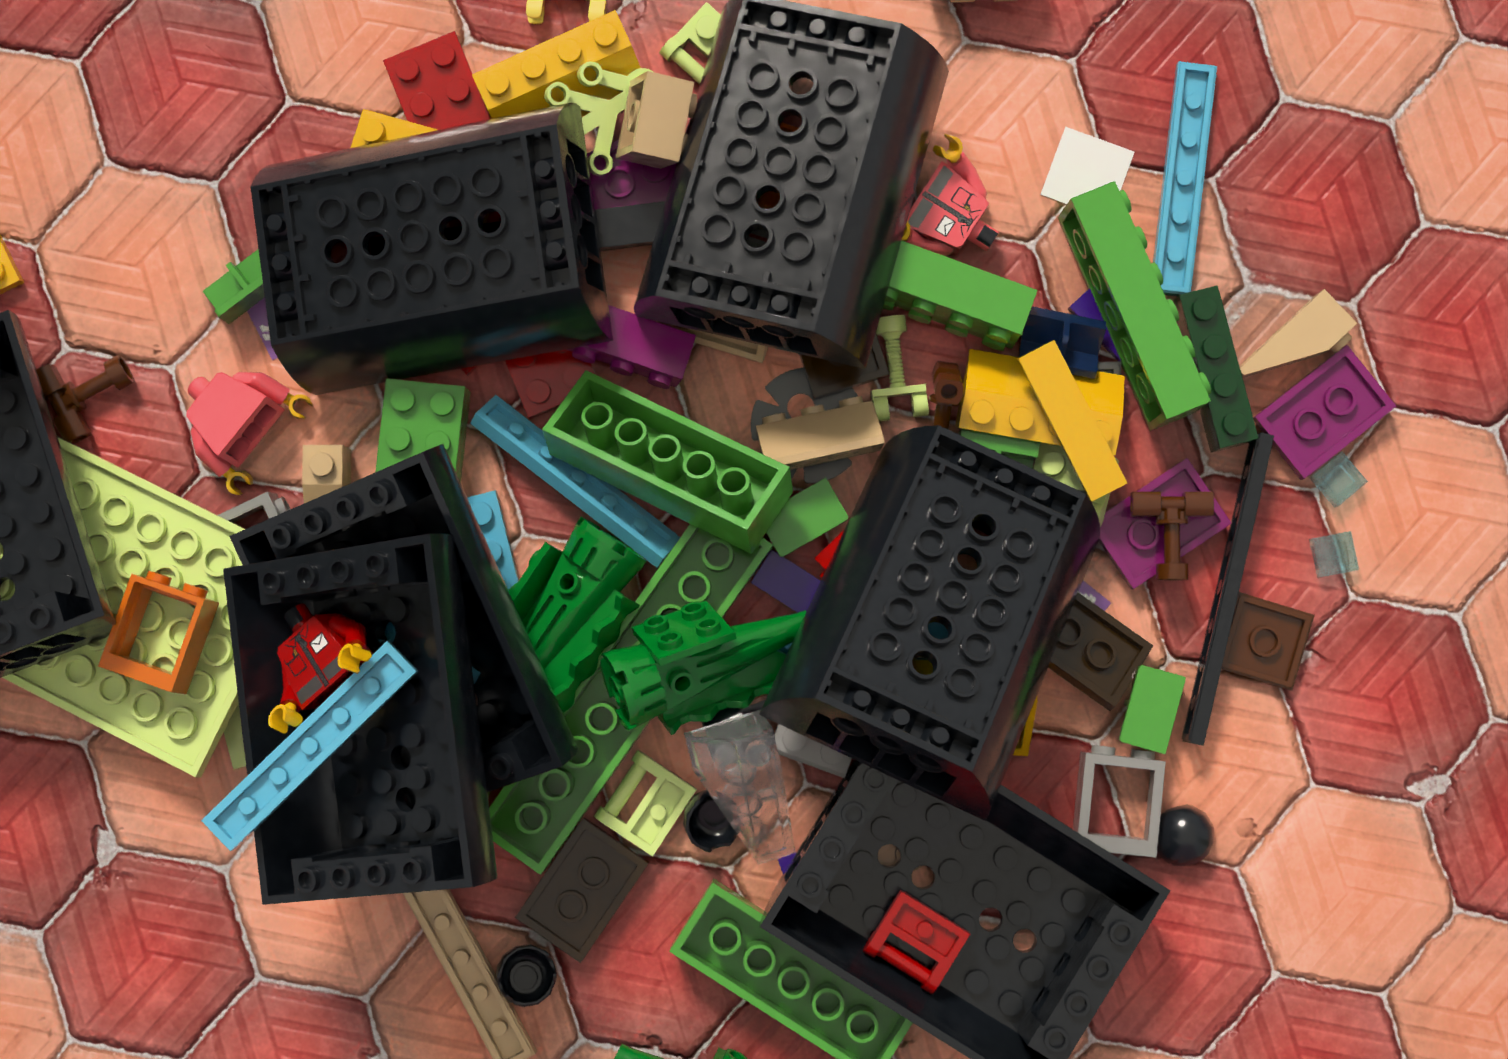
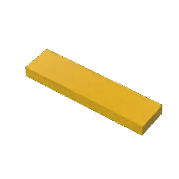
M1055 340L1017 358L1090 501L1092 502L1127 484Z

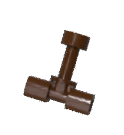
M117 355L104 362L106 371L77 387L70 381L65 384L55 365L47 364L36 370L46 401L49 400L58 416L53 421L63 440L76 444L92 434L81 414V411L86 409V399L112 385L121 390L135 382L129 367L121 356Z
M938 361L932 372L935 394L929 396V401L936 404L933 426L939 425L948 429L952 406H959L961 403L963 384L957 363Z
M1161 492L1130 493V517H1156V525H1164V563L1156 564V580H1188V564L1180 563V525L1188 524V517L1213 516V492H1183L1182 496H1161Z

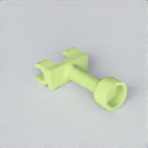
M905 315L880 317L876 334L882 336L885 340V348H887L886 352H888L886 356H888L887 364H889L887 365L890 375L889 383H891L889 388L871 391V399L878 421L890 419L887 397L911 395L913 417L929 415L926 384L906 386L904 383L905 376L903 375L904 371H902L904 368L902 367L903 363H901L903 360L901 359L902 352L900 351L901 344H899V338L903 332L907 331Z

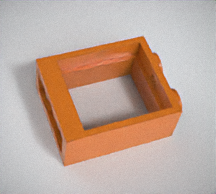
M148 570L146 577L131 574L115 618L116 624L112 626L98 667L172 693L187 694L219 602L207 599L208 590L185 583L183 589L170 586L171 577ZM152 591L196 606L172 672L129 657Z

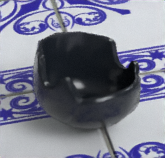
M707 789L694 795L687 804L684 811L683 825L692 844L706 852H712L715 848L730 846L734 842L736 836L743 828L744 812L736 796L723 789Z
M1186 804L1167 809L1161 814L1157 852L1162 859L1174 866H1188L1202 861L1209 854L1214 843V826L1205 812L1193 805Z
M531 944L515 946L506 952L499 961L496 970V983L502 996L508 1002L521 1007L538 1005L551 995L557 978L556 968L551 955L547 951Z

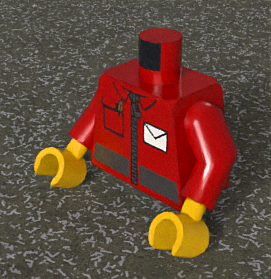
M306 604L294 606L285 613L284 618L292 629L293 634L278 647L277 651L282 667L283 693L280 705H277L270 712L268 724L271 728L286 734L288 732V725L298 727L303 721L302 715L298 713L300 709L318 708L353 673L358 674L360 672L359 667L363 663L368 662L374 654L366 645V628L363 624L337 613L312 616Z

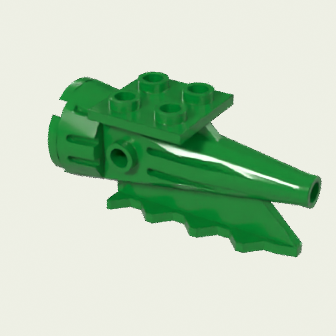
M582 516L576 522L563 551L545 542L541 549L537 550L530 558L529 566L520 580L509 589L511 598L563 713L574 704L575 692L580 683L592 676L597 670L598 657L601 652L618 639L622 621L629 613L639 608L640 605L623 595L621 591L647 562V560L643 559L640 554L603 530H599V526Z
M707 601L691 602L684 605L681 610L667 615L651 616L643 623L633 626V634L641 644L604 652L601 654L603 658L600 659L602 676L610 698L614 697L618 706L622 707L615 710L620 722L629 731L658 716V719L673 735L682 724L687 722H708L722 709L748 707L755 697L769 694L787 653L780 649L793 642L806 614V610L729 626Z

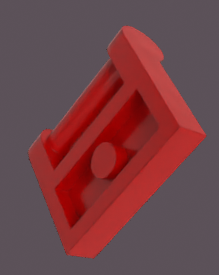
M900 889L878 927L865 944L863 952L872 958L877 955L922 983L921 988L933 994L964 946L970 933ZM890 933L894 934L936 960L935 965L931 969L926 968L886 943L887 937Z

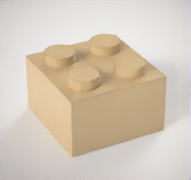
M646 71L630 81L616 159L660 169L678 163L688 134L685 133L687 118L693 117L697 104V94L692 93L694 82L651 71Z

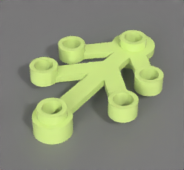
M593 61L581 65L577 72V78L583 86L593 87L599 84L622 91L610 100L571 91L567 85L561 82H555L546 88L544 97L550 106L576 103L580 106L581 110L590 112L582 117L584 135L598 127L593 154L588 158L589 171L592 174L601 176L612 169L611 144L617 115L625 110L630 81L646 71L653 72L652 70L639 68L626 76L602 70L601 66ZM586 67H591L596 71L595 81H588L584 77V69ZM553 88H559L563 91L564 98L562 102H556L552 99L551 90ZM596 156H601L606 161V167L603 171L597 170L593 162Z

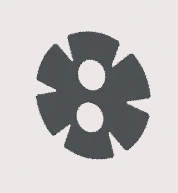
M804 368L785 372L765 386L767 392L779 406L760 400L755 402L751 416L752 440H758L756 426L763 424L762 418L780 413H785L786 419L791 418L787 405L794 395H808L813 400L815 406L824 405L825 411L840 408L839 401L858 397L853 388L814 400ZM849 458L803 467L804 481L806 484L817 483L825 477L827 480H830L852 465V461ZM797 469L790 470L791 479L793 478Z

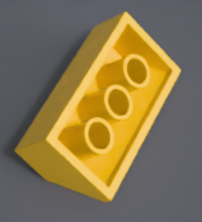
M614 10L472 74V77L493 119L552 107L546 102L544 94L546 88L555 82L564 83L571 91L607 100L622 92L599 84L593 87L583 86L577 78V72L579 67L586 62H596L601 66L602 70L626 76L641 67L618 14ZM586 67L584 69V77L588 81H595L596 71L591 67ZM553 88L551 90V97L556 102H562L564 93L559 88ZM581 110V116H582V117L585 116V115H587L588 113H590V112Z
M969 349L963 380V397L958 407L955 426L967 430L1061 446L1017 360L1018 357ZM1097 371L1096 378L1094 379L1073 375L1112 454L1116 455L1123 419L1125 376Z

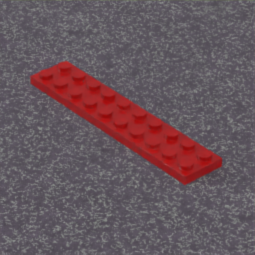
M455 31L383 60L407 121L440 130L491 119L472 77L473 73ZM491 212L487 223L500 222V214L498 212ZM459 219L449 222L451 228L462 226ZM566 349L505 360L529 419L558 408L585 370L595 374L592 364L574 358L572 356L573 352Z

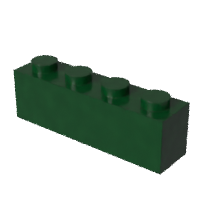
M1218 285L1179 295L1173 300L1179 313L1177 324L1182 336L1187 335L1191 340L1195 350V357L1192 359L1198 372H1203L1206 375L1211 387V394L1209 395L1211 402L1199 409L1210 452L1248 444L1259 439Z

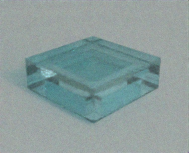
M1339 452L1309 477L1334 508L1341 505L1368 482L1343 452Z
M1351 531L1309 539L1317 578L1359 570Z

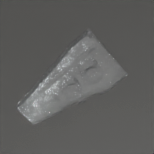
M761 710L684 733L693 771L758 865L796 852L781 762L773 728L765 717L759 715Z

